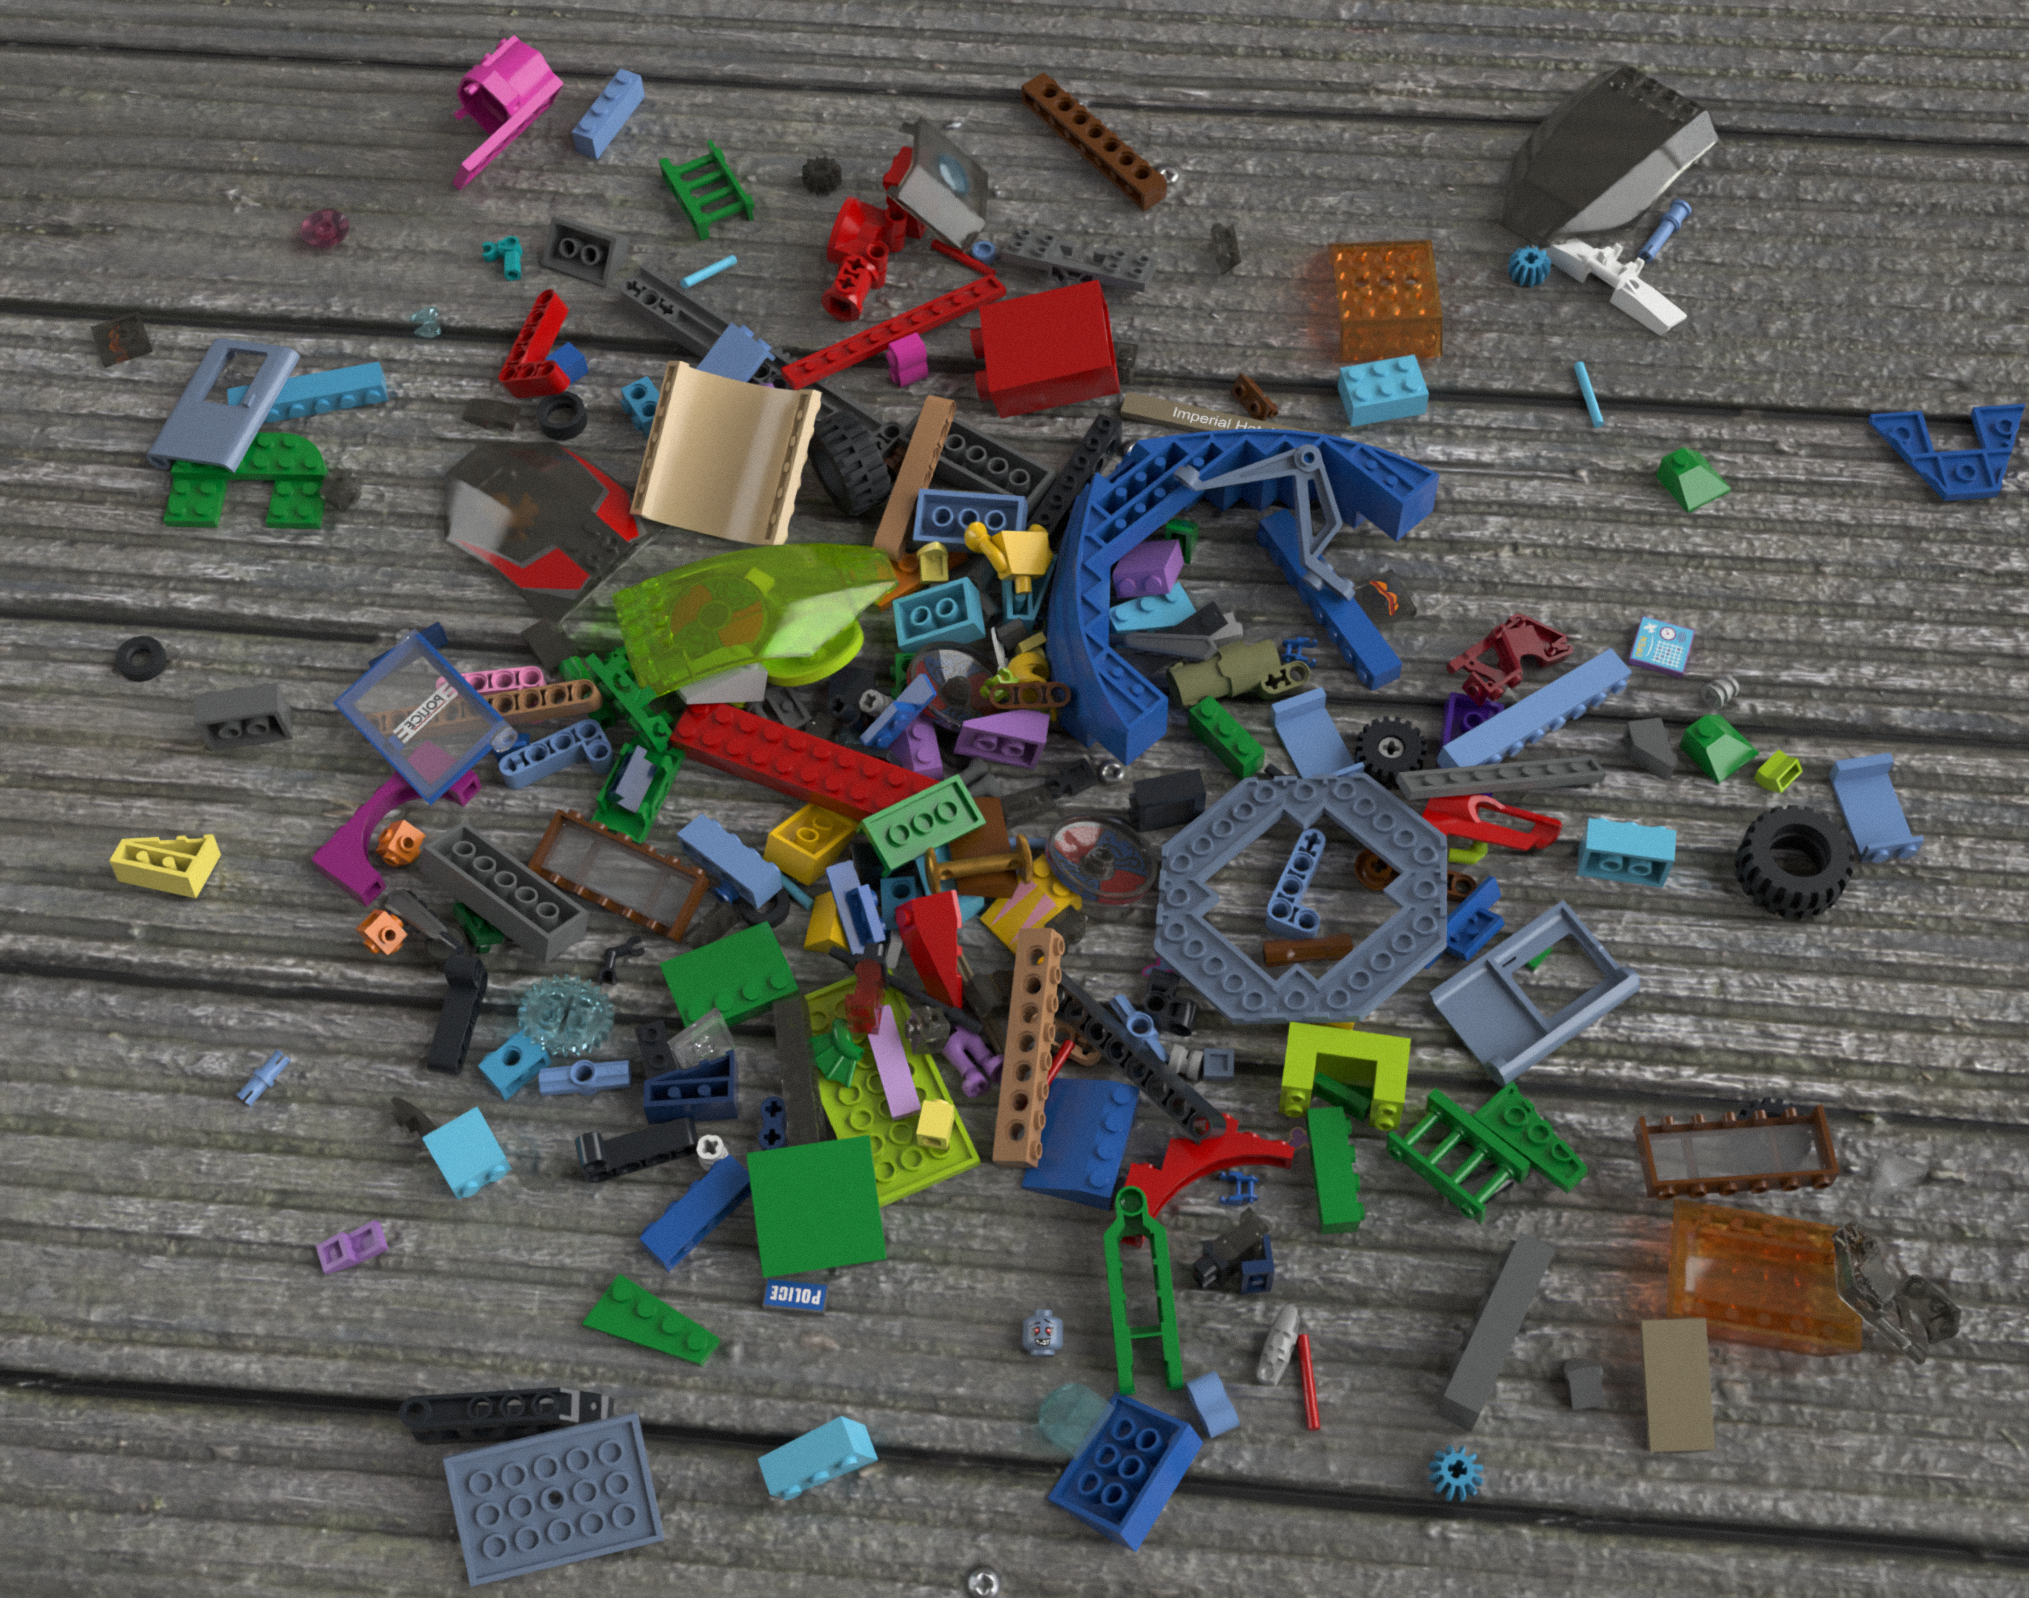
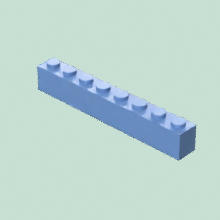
M1610 648L1442 747L1436 761L1442 768L1500 764L1507 755L1513 757L1518 754L1527 743H1537L1549 730L1557 731L1569 718H1579L1591 705L1594 707L1599 706L1611 693L1617 695L1622 692L1628 685L1626 681L1632 671Z

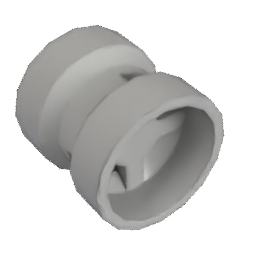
M1175 1044L1168 1066L1176 1074L1183 1073L1187 1078L1197 1080L1204 1052L1199 1050L1191 1052L1186 1050L1184 1046Z

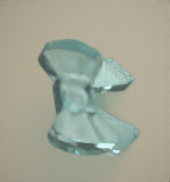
M427 307L420 312L415 311L410 317L412 322H424V325L414 331L416 336L433 338L441 333L440 327L436 324V315L439 312L437 307Z

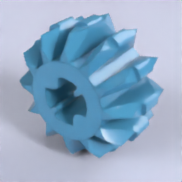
M1528 245L1524 249L1518 247L1509 258L1508 275L1512 276V282L1519 281L1521 286L1528 284L1532 288L1534 284L1541 285L1544 279H1547L1549 276L1550 258L1547 257L1546 251H1538V246L1534 249Z
M1452 1445L1446 1447L1445 1453L1438 1450L1434 1455L1436 1461H1430L1428 1468L1434 1472L1429 1475L1428 1481L1439 1483L1434 1492L1440 1494L1445 1490L1447 1492V1501H1451L1453 1495L1456 1494L1459 1502H1464L1466 1494L1474 1497L1477 1493L1475 1486H1481L1483 1483V1478L1478 1475L1483 1471V1465L1473 1464L1477 1455L1472 1453L1468 1457L1465 1456L1466 1448L1464 1446H1460L1458 1453H1455ZM1453 1468L1460 1471L1458 1479L1451 1476Z

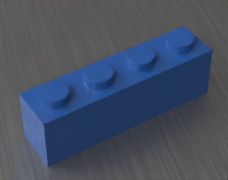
M730 1154L724 1159L717 1160L702 1180H696L689 1186L685 1196L679 1201L672 1202L657 1222H651L645 1227L642 1236L639 1238L643 1248L669 1273L752 1194L749 1172Z

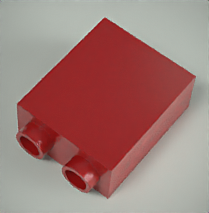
M1099 280L979 306L981 327L970 329V338L976 359L985 358L986 370L975 372L976 387L981 402L993 400L1001 419L1120 393L1109 311Z

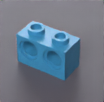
M646 376L620 389L623 398L620 400V404L626 414H631V420L638 432L642 430L648 439L660 394L649 377Z
M915 876L880 879L882 918L887 930L886 934H884L886 938L885 943L888 942L891 928L899 930L896 923L895 908L911 899L922 897V887H916ZM901 894L908 895L904 899L896 898L898 895Z

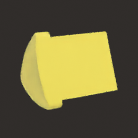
M932 542L923 546L916 553L920 564L921 584L948 582V549L939 542Z

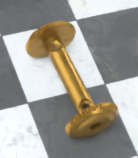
M1022 834L1016 835L1015 852L937 863L933 847H928L924 855V865L931 895L941 893L940 880L1019 869L1023 883L1029 884L1033 878V862L1027 838Z

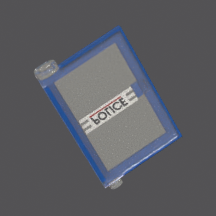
M415 628L411 632L408 629H402L395 638L398 644L337 698L333 704L431 806L492 748L497 752H504L513 746L517 740L518 733Z

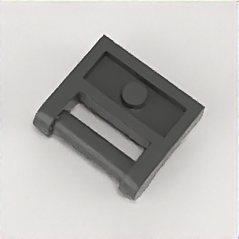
M775 685L765 690L763 701L745 702L744 704L749 713L769 720L762 709V706L768 703L782 725L799 731L814 725L813 719L792 687Z

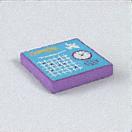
M1642 615L1628 664L1682 679L1696 630Z

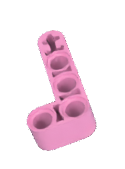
M535 666L461 674L481 696L546 685L542 671ZM444 677L437 682L436 686L437 691H439L448 683L450 686L443 691L444 694L451 688L454 689V687ZM455 689L448 696L450 699L457 693L458 696L453 701L464 699ZM538 701L532 703L531 707L536 706ZM545 720L534 721V722H529V723H531V724H539V723H542V722L545 721Z

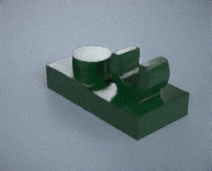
M454 903L452 913L469 936L471 945L478 946L477 954L489 953L491 945L502 944L504 935L499 929L464 903Z

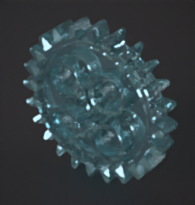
M553 974L551 982L542 977L541 985L533 982L531 990H525L524 998L520 999L517 1018L520 1019L519 1028L524 1029V1038L532 1036V1046L541 1043V1052L551 1048L552 1056H555L559 1050L563 1052L564 1058H567L569 1051H573L579 1057L581 1049L590 1054L592 1045L600 1048L602 1040L607 1041L609 1032H612L615 1012L612 1011L613 1002H607L608 993L600 994V985L591 988L590 979L585 983H581L580 975H577L574 980H570L569 975L565 974L564 979L560 980L556 974ZM570 997H574L564 1032L559 1034L568 1000Z

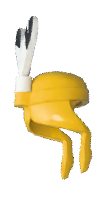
M991 628L992 640L999 665L998 670L1001 668L1009 669L1013 677L1016 676L1020 679L1018 683L1046 682L1049 676L1048 662L1041 654L1036 652L1022 653L1015 656L1008 665L1006 647L1003 643H999L995 628ZM1025 689L1022 692V699L1027 703H1034L1037 700V695L1032 689ZM1050 709L1052 722H1054L1057 718L1056 709Z

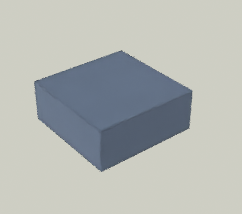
M1204 1048L1203 1080L1233 1081L1234 1049Z

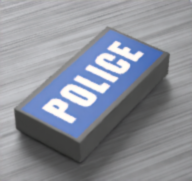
M767 1277L763 1310L825 1317L829 1283Z

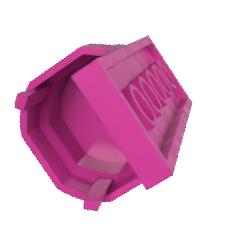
M515 35L508 41L504 38L496 46L495 49L497 51L492 55L487 53L480 61L481 65H475L462 77L456 90L463 107L453 113L455 118L460 121L468 114L491 136L461 164L452 182L459 190L463 189L554 103L564 84L552 72L543 55L538 50L521 42Z

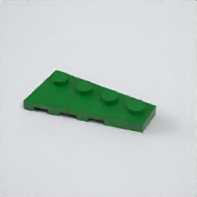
M1513 1081L1509 1082L1472 1116L1527 1159L1533 1169L1565 1193H1569L1587 1176L1588 1168L1564 1140H1560L1555 1135L1553 1127L1547 1120H1542L1536 1113L1535 1106L1528 1098L1524 1099Z
M620 1273L582 1323L586 1329L597 1330L619 1340L624 1339L637 1344V1346L662 1352L666 1356L699 1367H703L720 1343V1339Z

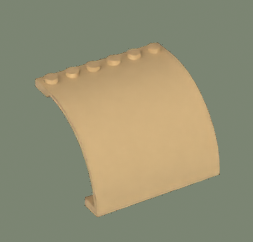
M668 361L630 514L719 538L760 546L783 548V544L788 537L787 528L789 520L795 508L796 492L801 485L800 477L803 465L808 457L809 441L814 434L813 425L816 414L821 406L820 398L822 393L813 389H799V391L751 384L689 367L688 363L682 361Z

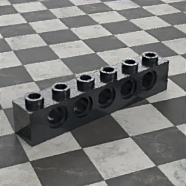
M1098 414L1026 525V532L1032 524L1045 528L1048 533L1051 551H1053L1067 528L1076 496L1081 495L1083 488L1087 484L1090 485L1091 479L1097 472L1100 475L1102 474L1122 442V422L1103 414Z

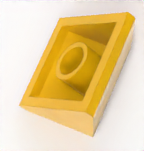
M832 892L816 896L804 943V950L829 953L832 946L835 945L851 954Z

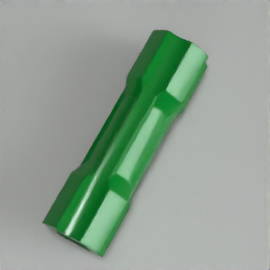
M571 656L567 660L562 661L558 666L565 682L587 679L593 683L586 668L577 656ZM588 692L583 699L590 697L592 692ZM605 699L598 710L587 713L589 719L598 722L602 731L613 727L617 722L616 714Z

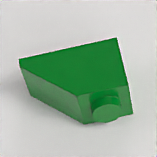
M1173 518L1166 525L1165 540L1179 539L1184 563L1190 564L1198 541L1199 524L1189 520Z

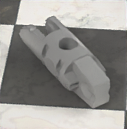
M1292 1304L1284 1305L1280 1314H1278L1275 1325L1271 1326L1261 1353L1257 1379L1263 1384L1276 1387L1288 1365L1297 1341L1300 1318L1297 1309Z

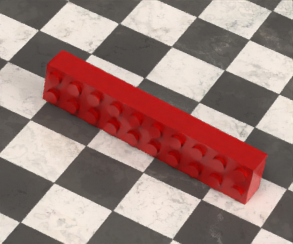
M723 703L689 704L669 738L674 748L685 751L686 758L860 822L941 782Z

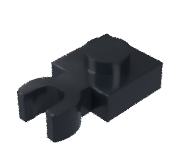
M1085 757L1060 768V777L1054 775L1045 779L1046 788L1051 786L1059 787L1052 791L1053 799L1061 798L1066 790H1070L1072 795H1075L1098 784V778Z

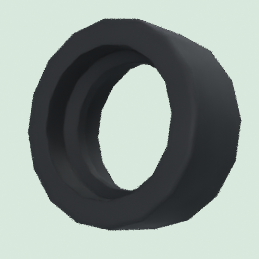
M563 391L560 394L547 395L537 406L536 414L541 430L548 438L569 440L581 434L587 426L588 417L582 399L575 393ZM561 408H570L577 411L574 418L568 422L553 423L547 420L551 413Z

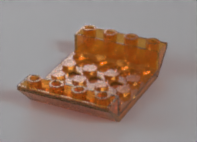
M1428 238L1327 242L1329 264L1333 265L1340 323L1338 343L1341 361L1392 359L1415 355L1416 358L1442 357L1443 315L1432 240ZM1407 280H1413V281H1415L1417 284H1415V285H1410V284H1407L1405 281H1407ZM1388 281L1392 285L1384 286L1380 282ZM1363 282L1366 286L1359 287L1355 283Z

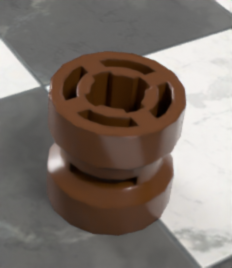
M901 446L896 447L891 452V457L883 460L886 463L887 472L893 483L896 482L907 452Z

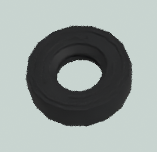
M144 635L125 641L119 647L116 654V665L121 674L130 681L135 682L149 681L158 676L163 671L167 662L166 652L161 643L153 637ZM143 651L151 653V658L146 664L142 666H134L131 660L136 654Z
M783 887L772 897L776 904L773 910L768 913H759L752 904L740 896L739 908L745 922L753 927L768 921L771 929L782 924L789 915L791 906L789 895Z

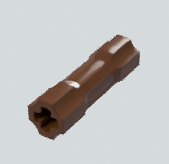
M1350 933L1329 934L1319 938L1298 940L1263 941L1262 945L1265 967L1286 966L1290 963L1317 960L1338 961L1342 960L1353 950Z

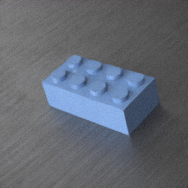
M919 489L913 541L917 549H921L932 542H939L951 552L976 553L966 546L964 540L966 528L972 522H981L985 525L987 534L990 537L1001 531L1025 532L1028 512L1025 496Z

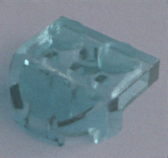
M1070 1383L1062 1385L1053 1390L1040 1406L1038 1421L1041 1434L1050 1445L1054 1444L1075 1461H1078L1114 1413L1115 1407L1082 1384Z

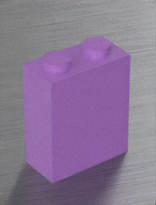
M1179 539L1142 542L1121 557L1112 574L1118 598L1170 594L1184 564Z

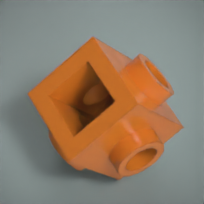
M405 820L393 822L380 834L378 838L380 843L375 852L383 856V861L391 866L396 867L414 862L419 856V847L426 835Z
M375 909L355 929L365 939L363 945L375 955L377 953L383 955L394 954L403 946L404 942L402 940L408 935L402 929L404 924L394 914L389 916L386 911Z

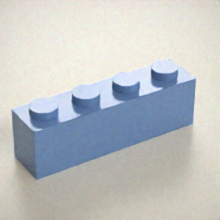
M620 68L573 129L572 135L577 153L594 159L600 157L645 97L641 75Z
M701 813L677 833L682 852L720 881H727L741 897L757 909L783 888L779 868L774 863H767L754 848H747L734 833L729 834L723 830L720 823L715 819L710 820Z

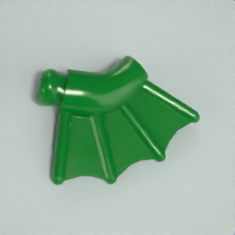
M838 1018L832 1022L833 1029L831 1032L803 1039L802 1043L809 1051V1064L820 1068L824 1073L826 1081H840L849 1089L852 1084L856 1063L861 1060L864 1049L853 1042L850 1028L847 1027V1020Z

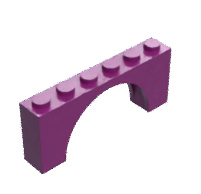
M428 740L421 747L417 748L408 760L431 786L458 762ZM395 770L392 777L383 786L377 788L365 805L360 806L355 811L354 816L345 825L339 827L334 836L316 851L311 860L317 871L368 907L386 888L381 875L369 862L368 848L371 835L377 824L387 813L403 803L420 799L422 796ZM469 770L440 798L455 802L464 807L482 788L477 774Z

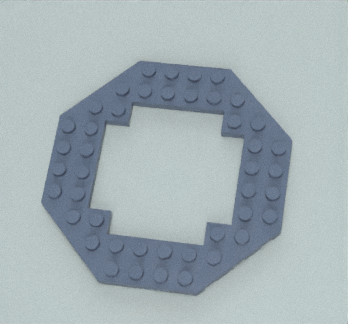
M1354 773L1353 777H1337V774L1314 775V778L1297 779V776H1274V780H1257V777L1245 778L1162 846L1159 904H1157L1156 915L1157 930L1156 939L1154 940L1155 954L1233 1025L1288 1024L1290 1022H1361L1447 948V837L1366 773ZM1326 814L1401 874L1383 889L1384 896L1400 910L1320 979L1317 980L1296 963L1275 981L1202 917L1220 902L1219 895L1204 882L1283 816H1287L1305 831Z

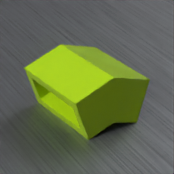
M1778 749L1757 770L1753 780L1769 791L1782 793L1803 771L1798 758L1787 756Z

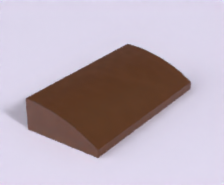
M972 798L984 817L986 824L947 844L950 861L1011 852L1000 798ZM1012 869L954 878L957 895L1012 899L1018 886L1016 870Z

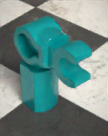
M508 236L495 244L493 242L482 244L485 252L482 253L485 262H492L501 257L504 259V277L508 281L520 280L523 249L517 237Z

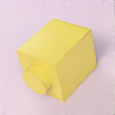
M940 1099L923 1101L916 1132L918 1145L948 1150L955 1118L953 1105H949L948 1102Z

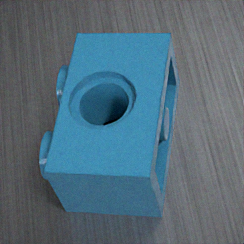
M524 1028L519 1033L512 1034L497 1051L487 1054L478 1067L483 1077L506 1101L536 1077L540 1069L547 1068L552 1062L547 1051ZM519 1059L515 1065L507 1066L511 1060Z

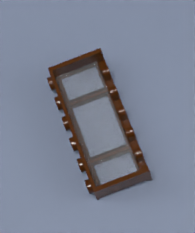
M558 809L527 867L545 881L681 944L683 935L708 886L711 885V882L704 876L706 872L693 865H690L689 869L681 866V860L666 853L665 857L655 854L657 849L642 842L640 846L631 843L633 838L622 832L617 831L616 835L607 831L609 827L596 820H593L592 824L583 820L585 816L572 809H569L568 813Z
M1823 1104L1816 1105L1811 1115L1798 1116L1796 1108H1787L1780 1117L1767 1118L1765 1110H1757L1753 1112L1750 1119L1736 1120L1734 1112H1727L1722 1115L1720 1121L1706 1122L1703 1114H1696L1692 1116L1687 1124H1675L1674 1117L1666 1116L1661 1119L1658 1126H1646L1645 1117H1638L1632 1130L1637 1141L1647 1198L1657 1197L1658 1200H1670L1676 1196L1688 1195L1690 1198H1700L1712 1193H1719L1721 1196H1731L1741 1191L1761 1194L1770 1189H1781L1784 1192L1798 1190L1800 1187H1812L1815 1190H1821L1833 1185L1840 1173Z

